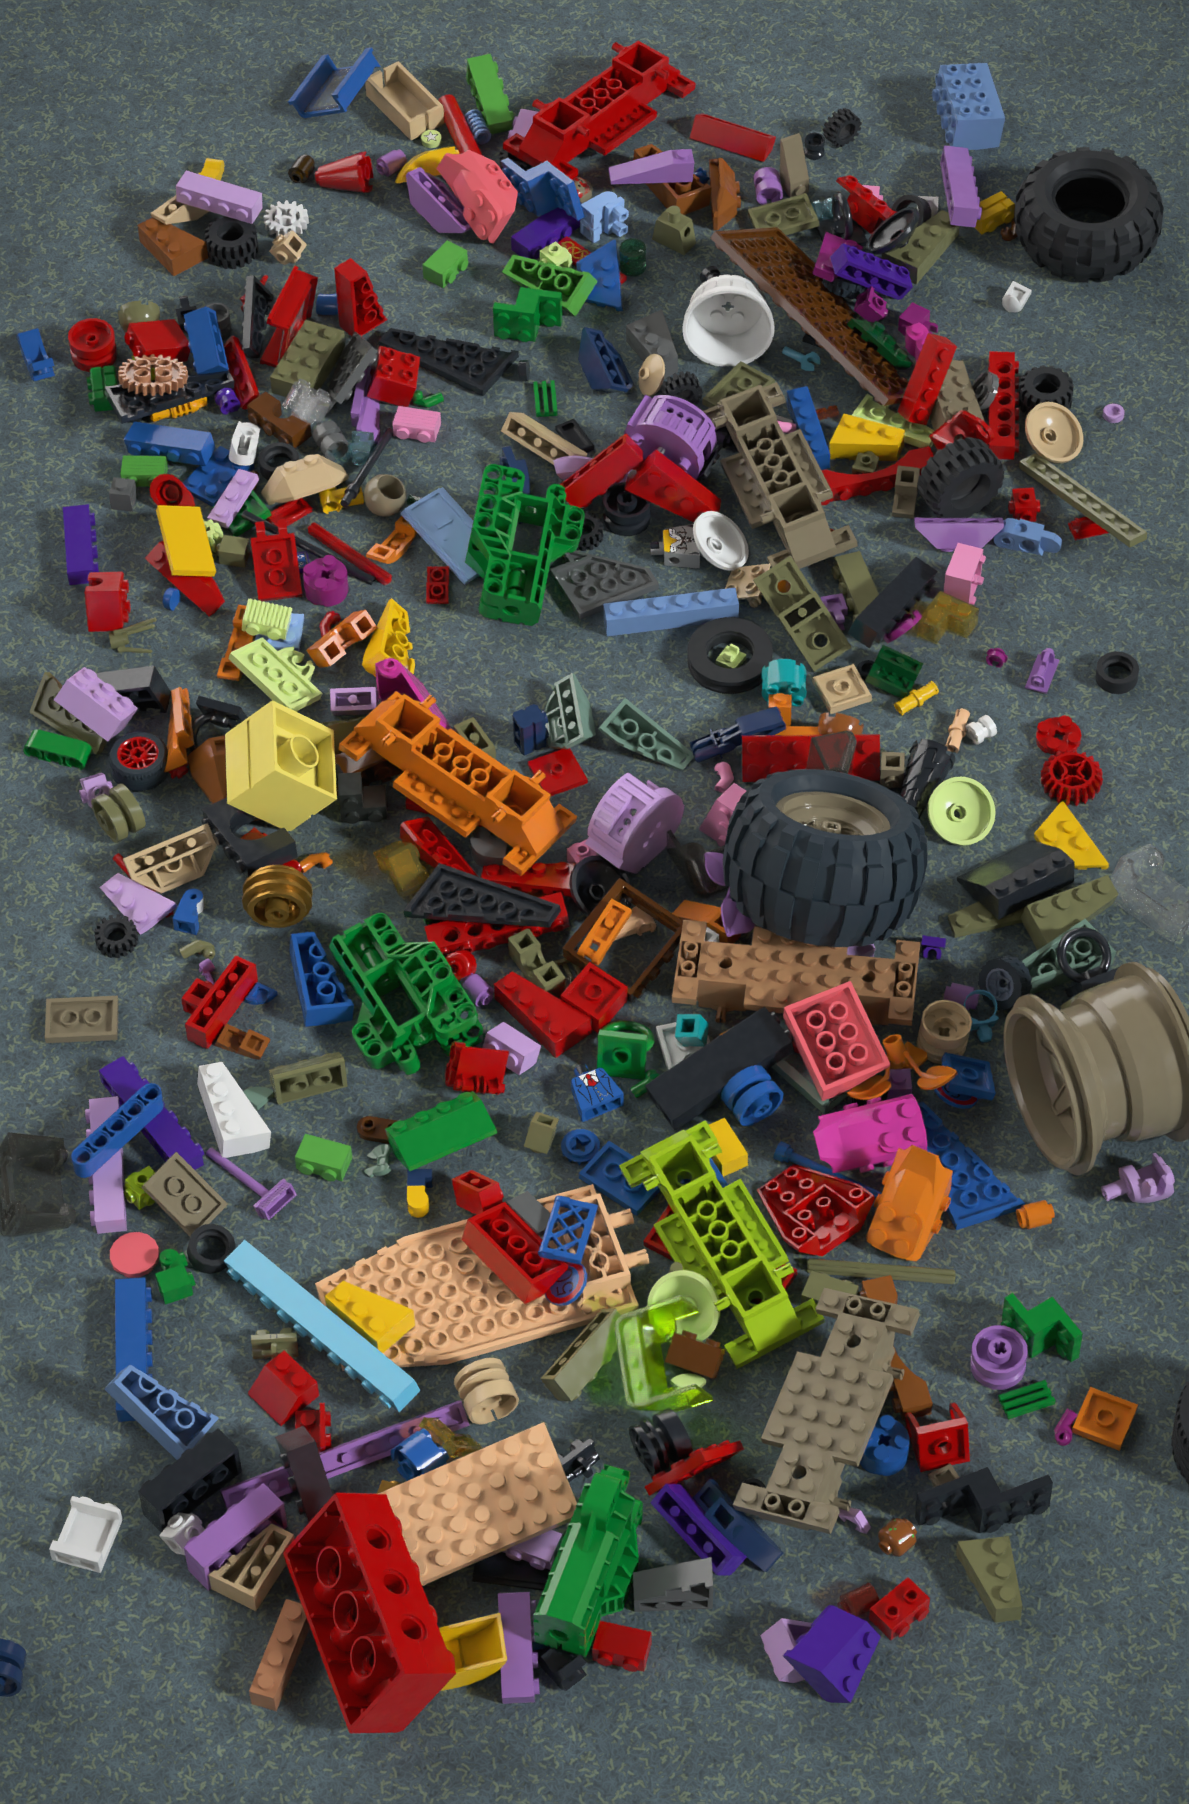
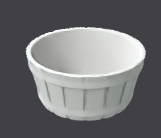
M720 275L702 283L692 295L683 321V337L689 350L700 360L714 366H736L740 361L748 364L754 361V359L759 358L768 349L774 336L773 316L764 294L752 281L738 275ZM726 302H730V304L733 305L734 308H730V311H726V309L722 307V305H726Z

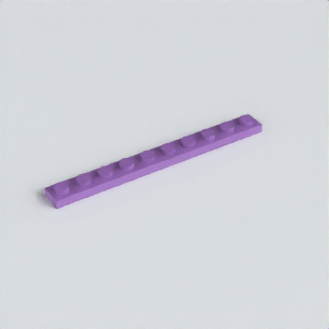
M459 1400L322 1451L319 1454L328 1479L390 1456L391 1450L416 1431L426 1429L432 1439L470 1425L463 1404ZM282 1466L221 1489L226 1509L228 1510L233 1504L241 1502L250 1490L258 1488L263 1483L277 1497L291 1493L292 1491L287 1481L289 1477L287 1469H284Z

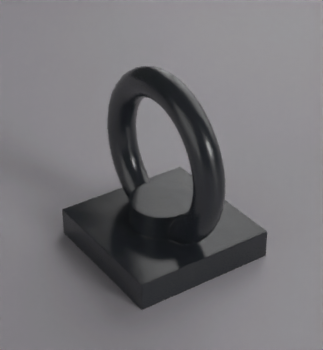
M841 192L834 193L831 202L833 218L819 221V226L816 227L822 242L826 232L845 240H853L860 246H866L868 242L861 226L852 219L845 196Z
M198 696L196 705L203 715L198 717L192 724L194 745L189 747L190 751L193 752L199 747L197 744V734L204 724L211 722L219 727L233 729L248 718L242 708Z
M1086 927L1072 929L1062 937L1058 944L1057 961L1060 969L1069 979L1078 983L1065 989L1069 998L1089 988L1112 981L1119 968L1108 971L1112 957L1111 949L1104 936L1094 929ZM1088 937L1094 940L1100 947L1102 961L1100 966L1080 974L1070 967L1066 958V951L1069 943L1075 938Z

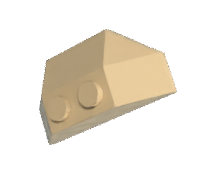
M319 454L307 455L303 459L289 461L277 467L261 491V494L268 505H273L275 502L294 501L333 488L348 480L349 475L341 465Z
M207 823L123 858V861L132 881L162 894L204 876L217 844Z

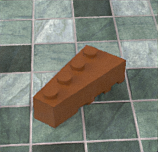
M653 144L635 149L633 160L662 153V151ZM694 174L692 182L645 183L666 208L678 206L680 213L683 215L710 205L712 187L707 183L704 185L699 182V177Z

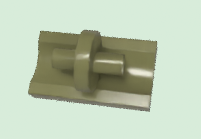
M283 1328L280 1334H270L266 1329L257 1330L256 1335H251L253 1359H273L283 1350L291 1357H298L297 1332L294 1333L292 1328Z

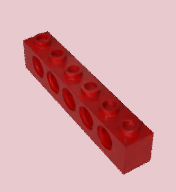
M989 351L988 371L998 376L999 387L993 402L988 408V426L994 434V439L988 444V447L998 459L1014 460V453L1019 452V440L1015 439V437L1019 436V424H1015V421L1019 420V408H1015V405L1019 404V392H1015V389L1019 388V376H1015L1019 372V361H1015V352Z
M558 892L538 897L560 905L561 912L549 928L449 920L424 926L427 941L435 942L446 958L447 955L457 950H466L472 953L480 949H491L496 945L508 943L509 937L527 928L530 929L535 937H538L543 933L561 931L564 928L570 927L562 893ZM496 927H501L500 930H493ZM473 933H479L476 936H471ZM450 939H456V940L453 941V942H449V941H448V940H450Z

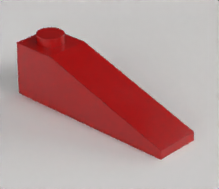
M160 541L145 557L153 567L209 617L225 602L212 576L172 575L164 541Z
M428 816L404 821L401 824L400 839L405 843L407 850L434 868L441 863L478 876Z

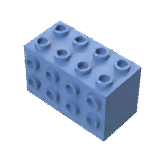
M988 64L940 65L939 73L935 76L936 88L932 91V98L937 104V114L941 116V127L945 129L946 142L950 146L968 148V150L999 147L1005 116Z

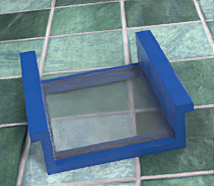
M372 47L365 48L353 66L336 68L328 54L322 55L288 103L293 105L303 118L346 112V108L374 71L373 69L381 67L372 54L374 50Z

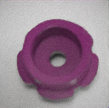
M991 648L986 653V662L993 666V661L999 662L996 667L1001 668L1008 660L1007 655L1000 648Z

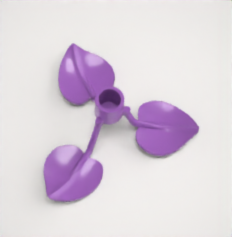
M717 852L705 853V868L709 877L715 883L725 886L723 854ZM729 887L721 905L722 922L727 937L750 932L755 926L751 918L742 915L736 908V902L730 898Z

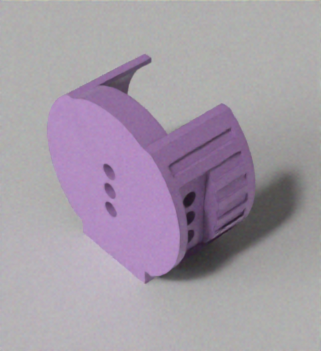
M626 773L610 787L597 805L589 823L587 834L589 837L584 844L617 868L637 874L642 867H645L664 850L674 836L684 812L682 799L668 788H660L650 780L647 781L646 785L630 773ZM633 809H636L637 811H636L635 815L632 816V814H631L632 810H633Z

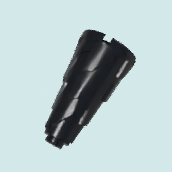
M921 739L919 744L917 740L913 742L909 751L910 756L900 796L907 800L906 803L915 808L918 813V820L925 810L932 792L944 781L955 763L953 752L949 756L946 753L948 749L946 746L929 739Z

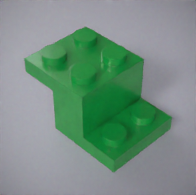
M520 287L515 305L496 302L493 305L494 336L501 339L510 338L518 339L522 342H535L540 324H545L548 327H561L563 321L561 292Z
M1013 1293L1004 1298L1001 1326L1015 1329L1023 1336L1027 1344V1353L1031 1359L1055 1345L1061 1357L1066 1356L1070 1362L1079 1358L1083 1333L1053 1297L1028 1311Z

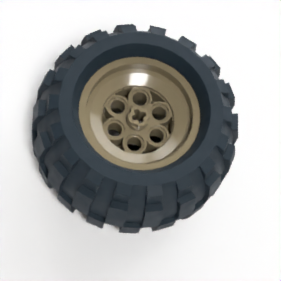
M797 769L769 774L766 779L756 781L752 789L747 790L741 796L729 820L722 859L725 886L730 887L732 901L736 902V908L742 915L751 918L752 922L759 927L784 938L828 947L866 946L874 944V941L885 940L892 935L893 931L903 926L906 919L910 918L922 891L928 862V846L925 828L921 821L918 820L917 811L913 806L907 804V800L899 794L880 784L858 776L818 769Z

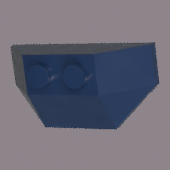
M584 327L582 329L578 360L590 387L595 391L608 393L629 391L634 386V383L621 355L604 338L605 335L602 331Z

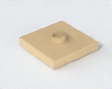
M854 664L812 677V682L830 714L872 701V695Z

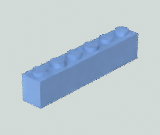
M736 588L603 604L607 636L703 625L711 620L724 617L739 618V602Z

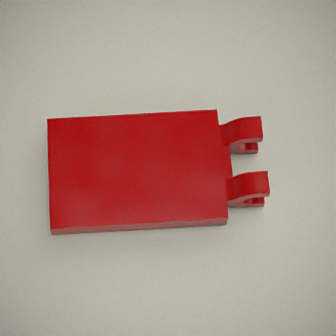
M286 519L277 520L279 534L275 535L265 534L264 521L255 522L257 537L251 538L257 594L260 601L302 597L294 533L288 534Z

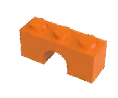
M366 610L351 613L306 651L316 666L319 668L329 667L346 654L344 650L355 642L364 640L378 627Z

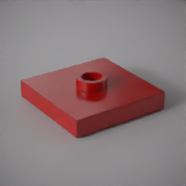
M570 748L561 749L527 762L533 776L538 770L545 774V778L539 785L543 790L551 794L550 797L588 783L586 775Z

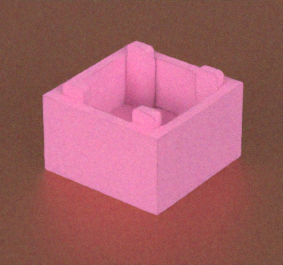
M957 543L945 574L943 602L969 608L970 604H975L976 597L974 593L977 586L982 585L984 577H981L982 564L986 560V556H983V549Z

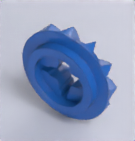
M576 1129L564 1136L561 1142V1150L563 1156H566L569 1162L575 1161L580 1165L581 1162L585 1161L589 1163L599 1152L600 1142L593 1132L585 1129ZM576 1141L582 1146L586 1145L585 1152L576 1149Z

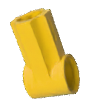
M361 486L359 494L355 499H352L348 506L364 503ZM333 487L318 493L324 513L329 514L328 512L336 510L339 512L341 510L340 502L345 495L346 488L337 489Z

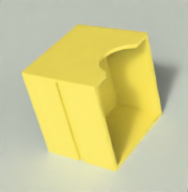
M272 700L225 734L227 804L276 827L292 831L311 818V815L317 814L337 800L334 730Z

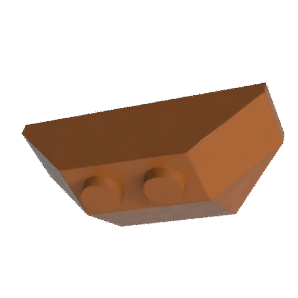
M723 158L709 159L713 231L719 230L737 215V208H741V196H737V194H740L739 181H735V172Z

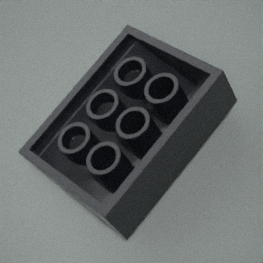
M1031 840L958 876L957 881L999 920L1073 883L1075 862L1060 848Z

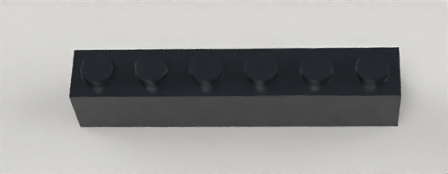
M915 557L856 617L848 634L869 649L876 642L879 644L884 639L886 632L890 633L896 623L901 622L906 611L910 612L915 606L916 601L920 602L926 591L929 592L936 583L934 577L938 571L918 557Z

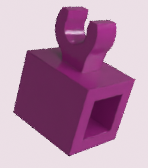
M912 302L899 317L898 331L906 336V327L920 322L932 334V332H938V325L929 322L930 310Z

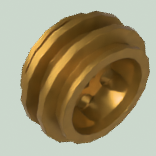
M269 865L259 868L243 884V909L253 921L263 926L285 928L295 925L303 920L312 908V884L302 872L293 867Z

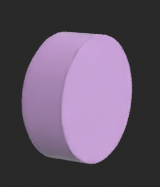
M1108 404L1103 409V418L1107 422L1118 423L1124 418V409L1118 404Z

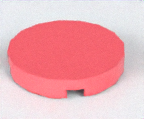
M130 1232L120 1236L110 1249V1262L114 1270L129 1278L149 1274L159 1261V1247L156 1241L148 1234L141 1232Z

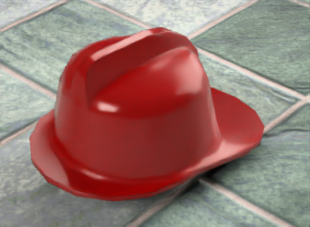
M160 474L151 482L150 495L157 505L195 507L194 497L191 492L174 475Z

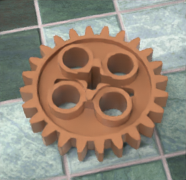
M154 354L150 357L143 355V358L135 356V360L128 359V363L123 362L122 366H119L118 380L122 388H128V392L135 390V394L142 392L143 396H146L148 393H151L152 396H155L156 393L163 396L164 392L171 394V390L178 391V388H184V384H187L188 370L186 366H183V362H178V359L171 360V356L163 358V355L155 357ZM151 368H155L154 383L151 382Z

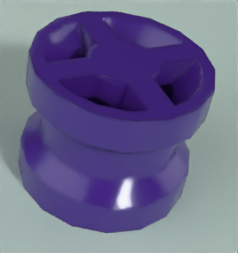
M224 388L216 393L214 397L215 402L224 415L238 411L240 401L231 388Z

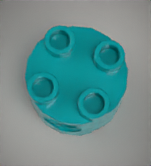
M777 659L769 662L768 667L764 665L762 668V697L767 701L768 706L769 694L777 693L792 695V706L794 707L803 705V700L807 694V672L805 666L800 663V666L796 665V660Z

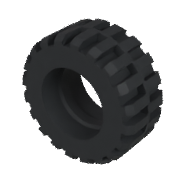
M965 438V440L958 439L954 443H948L945 445V448L935 452L936 455L933 458L930 457L927 465L921 470L922 475H919L918 491L920 496L937 517L969 518L975 512H980L981 508L985 505L987 506L991 503V499L996 497L998 489L1003 484L1004 467L985 442L976 438Z

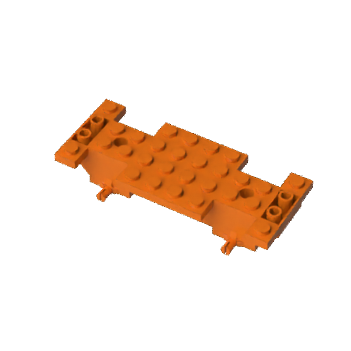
M396 691L386 701H382L354 727V731L339 743V750L356 762L367 751L372 749L404 771L393 782V788L465 838L480 824L512 846L513 849L503 858L502 864L520 876L577 820V815L561 804L553 808L549 800L551 794L543 790L539 785L545 778L543 772L541 773L538 770L532 778H529L514 769L511 771L452 729L447 730L441 726L440 718L429 709L436 702L432 695H428L424 701L419 702L411 699L406 694L401 695Z

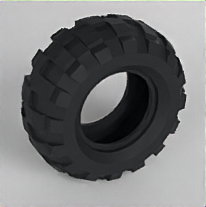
M1078 147L1075 152L1068 153L1063 150L1054 153L1048 161L1042 160L1039 162L1018 190L1014 213L1015 231L1022 247H1024L1025 252H1028L1032 261L1040 268L1047 266L1052 275L1060 278L1067 275L1075 277V282L1088 283V279L1099 278L1100 282L1113 280L1114 276L1119 272L1125 276L1140 263H1143L1156 246L1158 237L1161 234L1164 207L1160 192H1157L1156 184L1146 169H1139V166L1136 165L1137 161L1128 156L1122 158L1116 156L1113 150L1102 148L1101 151H1091L1089 147ZM1075 206H1094L1107 210L1115 217L1101 223H1083L1067 217L1062 212Z

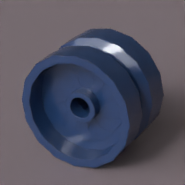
M0 1638V1696L10 1697L18 1694L22 1689V1670L25 1667L27 1654L21 1645Z

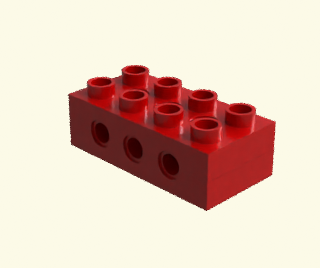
M335 1493L286 1548L283 1556L349 1733H398L403 1731L456 1675L455 1659L451 1651L446 1648L437 1625L436 1610L428 1602L420 1582L419 1567L411 1559L402 1536L401 1521L394 1515L387 1495Z

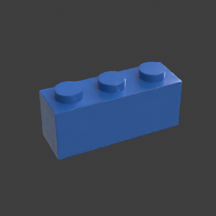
M205 306L184 314V328L189 335L190 342L188 345L193 353V367L196 373L206 374L229 370L216 311Z

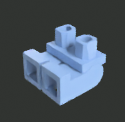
M606 191L581 204L585 217L580 220V233L592 243L600 240V234L603 232L607 235L614 233L618 237L628 232V226L624 221L628 218L629 211L624 208V199L621 196L617 198L615 193Z

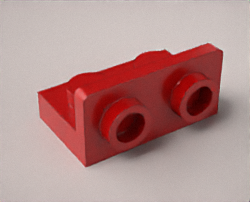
M320 1403V1410L295 1411V1429L304 1426L315 1440L319 1453L332 1448L331 1434H326V1427H331V1411H326L325 1403Z

